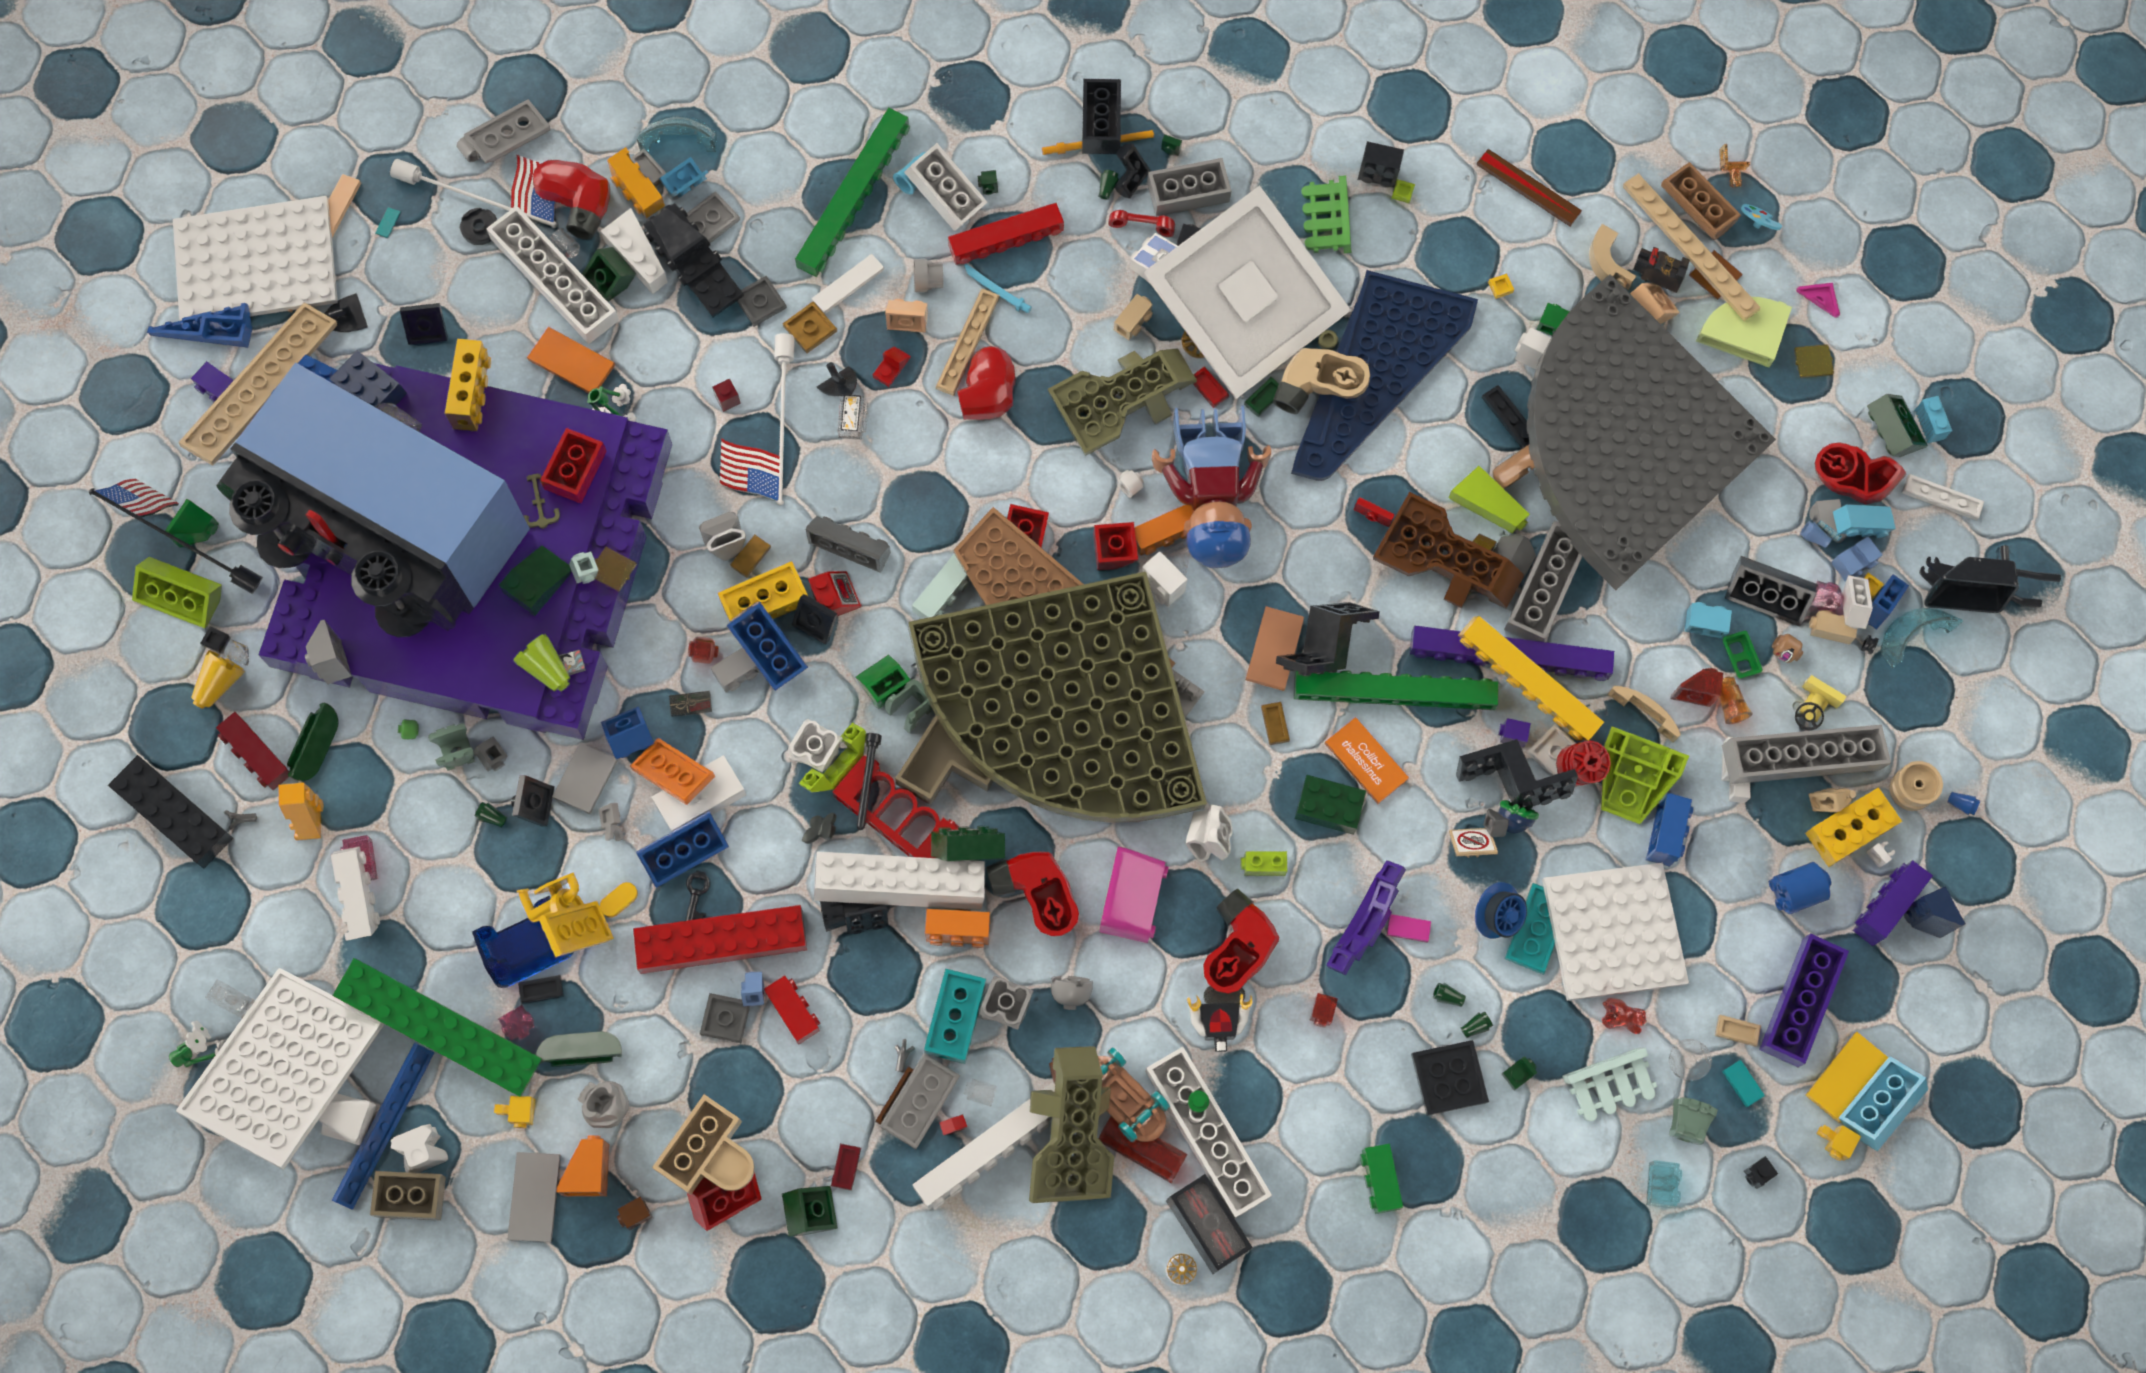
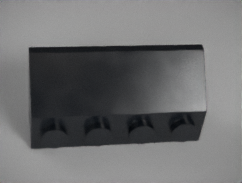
M1740 556L1730 579L1725 599L1800 627L1817 594V584Z

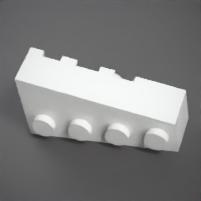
M631 208L601 230L604 242L619 253L636 273L637 278L652 294L668 283L665 272Z
M360 846L335 851L331 854L335 882L336 884L340 883L341 886L338 888L337 894L339 902L344 904L343 914H341L342 922L348 925L349 932L345 933V939L347 941L371 936L378 928L380 918L378 912H375L373 907L375 896L373 892H370L368 885L371 884L370 874L365 872L364 864H366L364 851L361 852Z

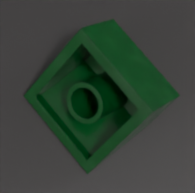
M613 247L596 250L582 275L609 302L628 288L636 273Z
M831 1186L798 1188L782 1193L788 1237L838 1229Z

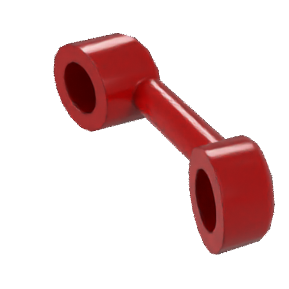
M1115 210L1109 215L1108 225L1113 228L1123 227L1127 225L1128 221L1156 224L1157 233L1164 237L1174 236L1175 222L1172 218L1165 215L1156 217L1128 213L1125 210Z

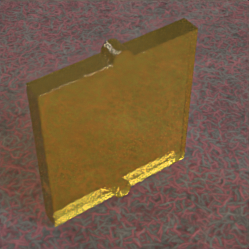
M1828 344L1794 348L1795 364L1798 365L1800 378L1834 374L1833 358L1830 356Z
M605 547L599 558L595 559L599 571L594 578L620 592L626 580L630 579V574L637 563Z

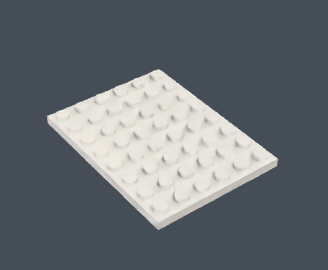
M321 196L173 219L179 320L181 321L184 317L209 311H221L225 307L241 306V303L249 305L250 317L289 311V309L296 310L304 302L312 307L338 303L328 197Z
M279 968L187 1094L176 1112L284 1170L384 1024L333 997L331 994Z

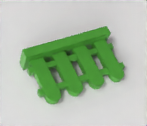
M1346 175L1339 176V183H1334V180H1329V184L1319 185L1309 182L1310 185L1304 186L1301 190L1304 198L1311 199V203H1305L1302 208L1305 215H1312V220L1304 222L1305 232L1313 233V237L1305 240L1306 249L1319 253V249L1333 248L1334 251H1338L1339 247H1343L1344 253H1352ZM1335 196H1340V200H1335ZM1330 197V201L1316 202L1315 198ZM1336 213H1341V217H1336ZM1331 214V218L1317 219L1316 215ZM1337 230H1342V234L1337 235ZM1332 231V235L1318 236V232Z

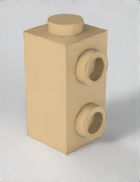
M1136 294L1114 321L1113 330L1127 340H1130L1133 335L1137 336L1144 321L1148 322L1153 315V304L1145 296L1141 297L1139 294Z
M1822 610L1814 617L1812 616L1809 622L1811 636L1849 645L1856 639L1857 629L1845 625L1844 615L1840 616L1833 614L1831 611Z

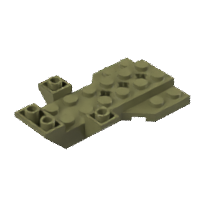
M1178 348L1159 350L1144 359L1133 351L1118 359V363L1123 370L1110 377H1100L1092 375L1090 372L1080 371L1048 388V392L1056 404L1060 415L1085 456L1120 438L1126 416L1144 406L1154 424L1172 416L1164 396L1178 388L1182 390L1197 382ZM1118 394L1119 396H1122V398H1115V395ZM1101 403V404L1104 405L1105 407H1104V408H1100V407H1098V404ZM1084 412L1087 414V417H1081V413Z
M1096 1047L1055 1048L1053 1069L1056 1071L1055 1092L1052 1090L1031 1091L1029 1112L1052 1117L1050 1142L1032 1160L1029 1201L1031 1203L1111 1198L1114 1156L1097 1138L1099 1116L1109 1109L1111 1088L1102 1087L1103 1074Z

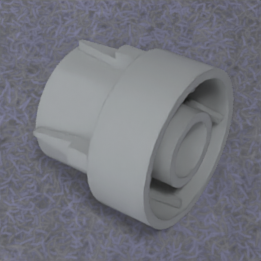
M914 259L915 292H928L932 288H943V263H932V261H927V259Z

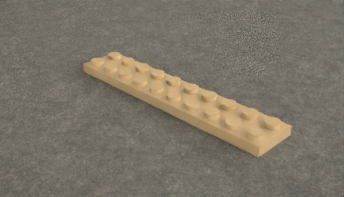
M304 302L179 441L180 447L213 466L246 429L270 397L271 392L279 385L295 362L298 363L305 354L311 356L337 326L336 320Z

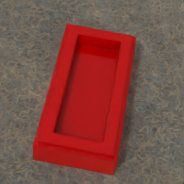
M1205 366L1193 374L1197 380L1193 385L1213 408L1229 397L1227 391Z

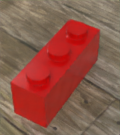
M784 975L765 987L764 991L799 1045L820 1031L818 1025L821 1023L814 1013L810 1015L806 1009L809 1007V1004L804 996L799 998L796 993L798 987L792 978L788 980Z

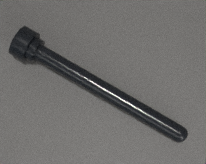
M866 733L865 736L868 750L857 820L858 830H863L866 823L875 752L878 746L881 745L882 735L877 733Z

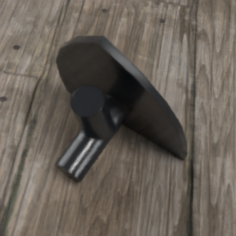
M357 293L338 300V303L331 305L324 313L336 320L337 326L333 330L336 332H353L368 327Z
M829 362L826 367L831 378L818 385L817 389L830 396L852 395L857 385L856 373L849 366L838 373L834 363Z

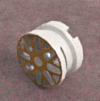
M1177 1254L1167 1263V1277L1175 1285H1187L1196 1276V1262L1187 1254Z

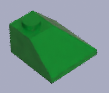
M186 499L165 531L192 545L207 541L216 533L219 523L212 515ZM172 540L173 543L179 548L184 547L183 545Z

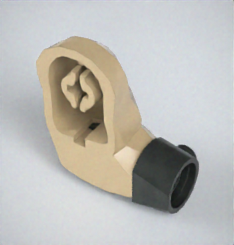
M1302 348L1286 367L1273 403L1283 411L1298 414L1312 392L1323 395L1332 394L1343 398H1356L1368 388L1370 380L1369 367L1363 359L1356 356H1347L1326 349Z

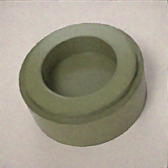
M1325 330L1319 335L1318 344L1320 348L1333 350L1336 347L1338 337L1335 332Z

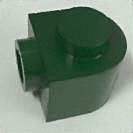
M996 170L981 171V175L977 176L978 187H982L983 194L991 195L998 193Z

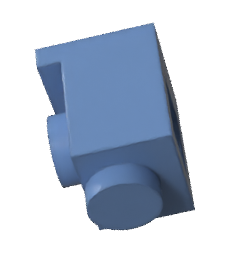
M762 972L745 973V982H741L743 1006L764 1005Z

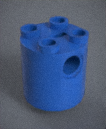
M1810 862L1773 876V879L1768 881L1770 889L1777 898L1775 899L1777 909L1779 911L1784 910L1787 914L1796 913L1830 899L1831 878L1815 862Z

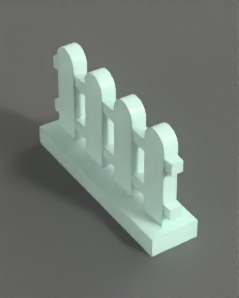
M1636 1048L1562 1075L1565 1084H1572L1573 1088L1569 1090L1571 1094L1576 1095L1579 1103L1578 1115L1583 1114L1585 1120L1594 1121L1597 1118L1596 1109L1602 1107L1605 1113L1613 1114L1616 1111L1615 1102L1621 1100L1624 1106L1632 1107L1636 1103L1634 1096L1641 1093V1096L1646 1100L1653 1099L1655 1096L1654 1088L1657 1085L1656 1082L1651 1083L1646 1067H1649L1648 1061H1643V1058L1648 1056L1646 1048ZM1630 1063L1631 1067L1625 1069L1623 1065ZM1610 1070L1611 1074L1605 1076L1604 1072ZM1630 1073L1634 1074L1638 1088L1633 1090L1627 1074ZM1591 1077L1592 1081L1586 1083L1585 1079ZM1613 1079L1619 1093L1616 1096H1612L1608 1081ZM1592 1087H1595L1600 1101L1594 1104L1588 1090Z

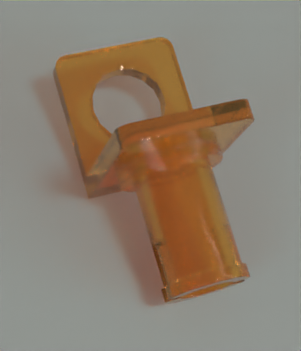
M1724 144L1719 149L1720 170L1729 171L1730 187L1733 188L1734 185L1735 188L1742 186L1741 170H1746L1750 166V162H1728V146Z

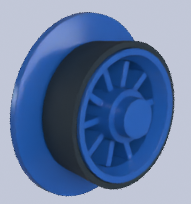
M1498 882L1489 886L1481 895L1475 910V923L1478 931L1484 937L1490 939L1514 936L1525 923L1527 916L1526 901L1508 883Z

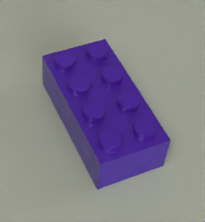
M1914 860L1908 864L1903 863L1899 868L1894 869L1889 876L1891 879L1888 883L1885 882L1878 890L1879 895L1867 904L1866 908L1868 910L1864 914L1861 913L1855 920L1856 926L1852 931L1871 946L1887 938L1933 877L1932 874Z

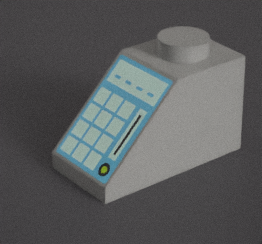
M1840 499L1816 501L1810 509L1811 520L1831 537L1833 541L1841 543L1847 537V534L1837 533L1833 511L1841 508Z

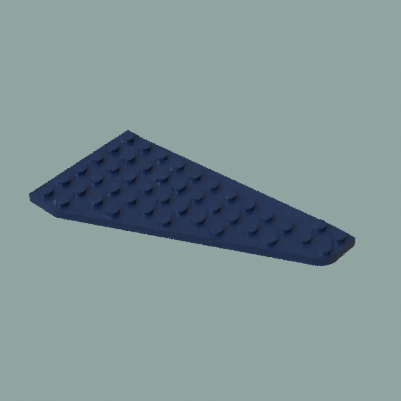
M1366 270L1361 291L1337 352L1347 356H1356L1366 362L1370 372L1368 388L1356 398H1343L1332 394L1319 395L1296 453L1291 474L1316 481L1330 478L1471 329L1478 299Z

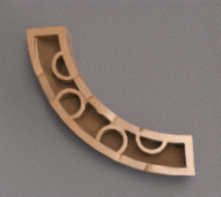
M1529 445L1493 470L1494 480L1503 489L1528 474V468L1531 470L1535 469L1534 462L1530 457Z

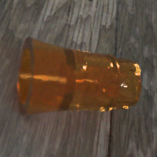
M1725 677L1715 683L1726 724L1739 723L1753 715L1734 677Z

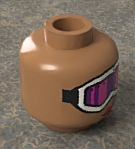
M1788 633L1780 634L1772 644L1773 654L1786 663H1791L1794 660L1798 661L1803 655L1801 650L1803 644Z

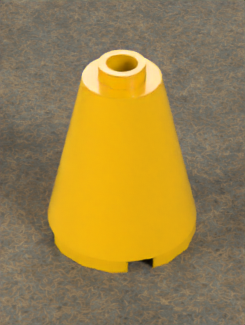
M208 650L205 655L191 696L194 700L193 704L201 709L205 707L210 708L245 672L242 667L233 661L220 657V654Z

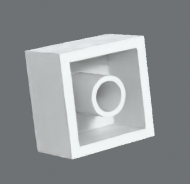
M1160 551L1142 566V572L1146 571L1151 591L1155 594V599L1160 604H1165L1169 607L1185 593L1188 579Z

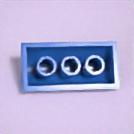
M760 601L742 611L727 624L729 630L775 691L808 668Z
M710 811L636 851V854L654 886L657 888L725 850L729 845Z

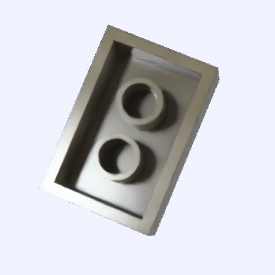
M375 1171L370 1215L376 1218L441 1221L446 1177L441 1174Z

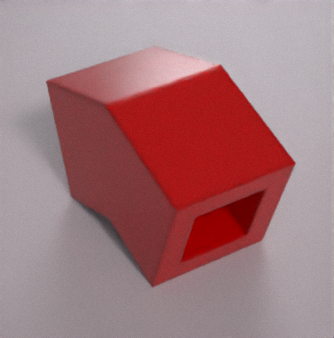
M963 1114L940 1122L943 1135L945 1136L967 1128Z

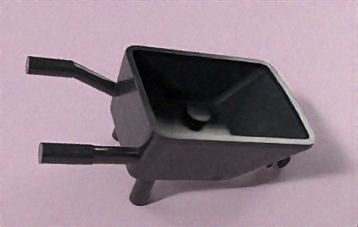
M2007 545L2000 547L2001 560L1967 557L1956 566L1940 563L1938 557H1935L1934 563H1932L1929 556L1926 559V565L1929 567L1928 573L1924 571V566L1919 570L1920 575L1932 586L1924 600L1926 607L1986 613L2002 612L2010 600L2021 606L2041 607V599L2020 598L2015 595L2019 589L2018 576L2040 581L2060 582L2061 575L2016 569V563L2009 558V546Z

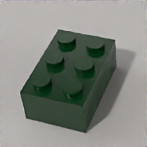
M1306 775L1294 819L1354 835L1358 827L1366 790Z
M986 825L977 826V829L960 826L958 830H951L950 827H940L939 831H931V856L945 861L1005 858V833L999 832L998 828H989Z

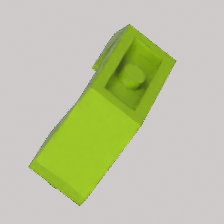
M852 722L840 736L843 738L842 741L847 748L824 774L811 768L799 784L812 793L835 789L863 757L865 729Z

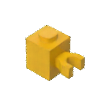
M510 1096L509 1105L495 1104L494 1113L497 1115H508V1122L514 1124V1128L524 1129L527 1125H533L535 1099L530 1096Z
M1823 1125V1127H1819L1816 1133L1829 1141L1825 1150L1830 1152L1829 1155L1838 1161L1849 1159L1861 1138L1860 1135L1843 1125L1837 1127L1834 1131L1828 1126Z

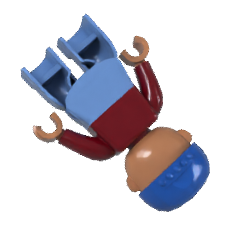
M1244 405L1240 407L1239 419L1236 423H1218L1217 409H1214L1212 424L1215 437H1205L1204 409H1201L1198 424L1179 425L1178 408H1175L1173 418L1174 434L1178 452L1183 458L1184 471L1188 482L1174 465L1175 449H1170V458L1168 459L1161 458L1159 452L1154 449L1152 452L1153 467L1156 471L1163 473L1174 496L1181 503L1191 505L1194 510L1190 520L1184 524V532L1187 535V547L1190 555L1208 568L1230 567L1243 560L1248 554L1251 545V521L1244 518L1242 512L1237 508V504L1248 501L1254 494L1262 469L1268 465L1271 457L1270 445L1263 449V455H1255L1253 453V446L1248 447L1247 458L1250 465L1244 477L1239 481L1240 454L1243 451L1246 434Z

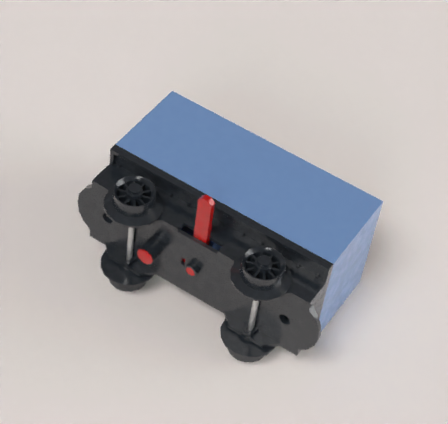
M296 362L230 448L237 458L216 485L218 490L230 500L229 515L233 524L244 533L258 535L256 548L260 557L268 565L276 568L296 567L307 560L310 553H314L352 575V587L356 596L364 603L375 606V618L379 627L387 634L398 638L410 637L420 633L429 622H433L447 631L453 629L456 626L455 621L462 611L467 614L472 612L530 529L505 480Z

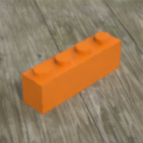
M1183 505L1136 526L1135 535L1139 555H1150L1161 546L1168 547L1179 538L1186 539L1187 535L1184 532V524L1190 520L1194 512L1191 505Z

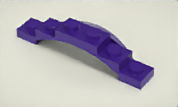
M1386 860L1382 869L1376 874L1350 924L1334 947L1333 954L1326 964L1329 969L1346 975L1355 960L1360 961L1368 946L1373 947L1392 914L1389 908L1399 892L1396 887L1406 871L1404 866Z

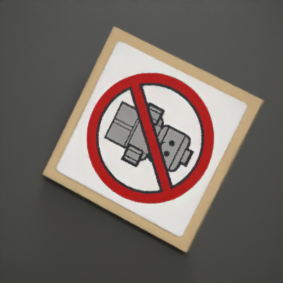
M1485 828L1449 830L1456 856H1467L1469 858L1472 855L1479 857V855L1498 854L1494 839Z

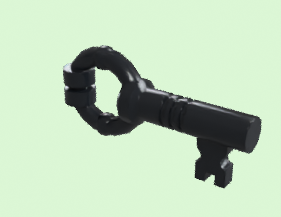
M696 870L686 880V886L691 894L685 921L702 919L703 916H706V913L697 912L696 908L699 897L709 890L710 880L706 872ZM700 877V880L705 881L702 890L693 889L691 885L693 878L699 879Z

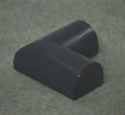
M1125 144L1118 149L1116 155L1126 171L1116 183L1115 190L1121 196L1130 199L1151 170L1134 144Z

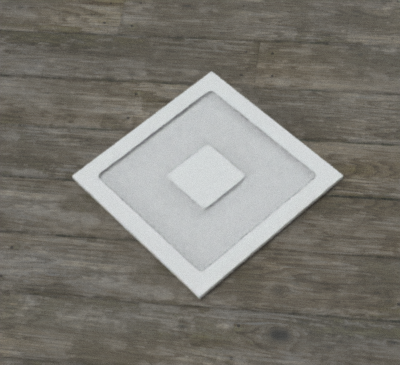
M1260 185L1143 272V275L1235 399L1351 311Z

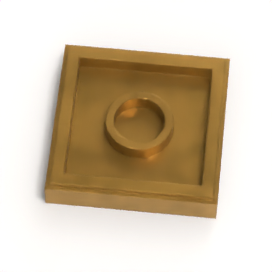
M811 302L782 323L783 327L789 334L794 336V340L806 353L812 351L837 332L834 324L814 302Z

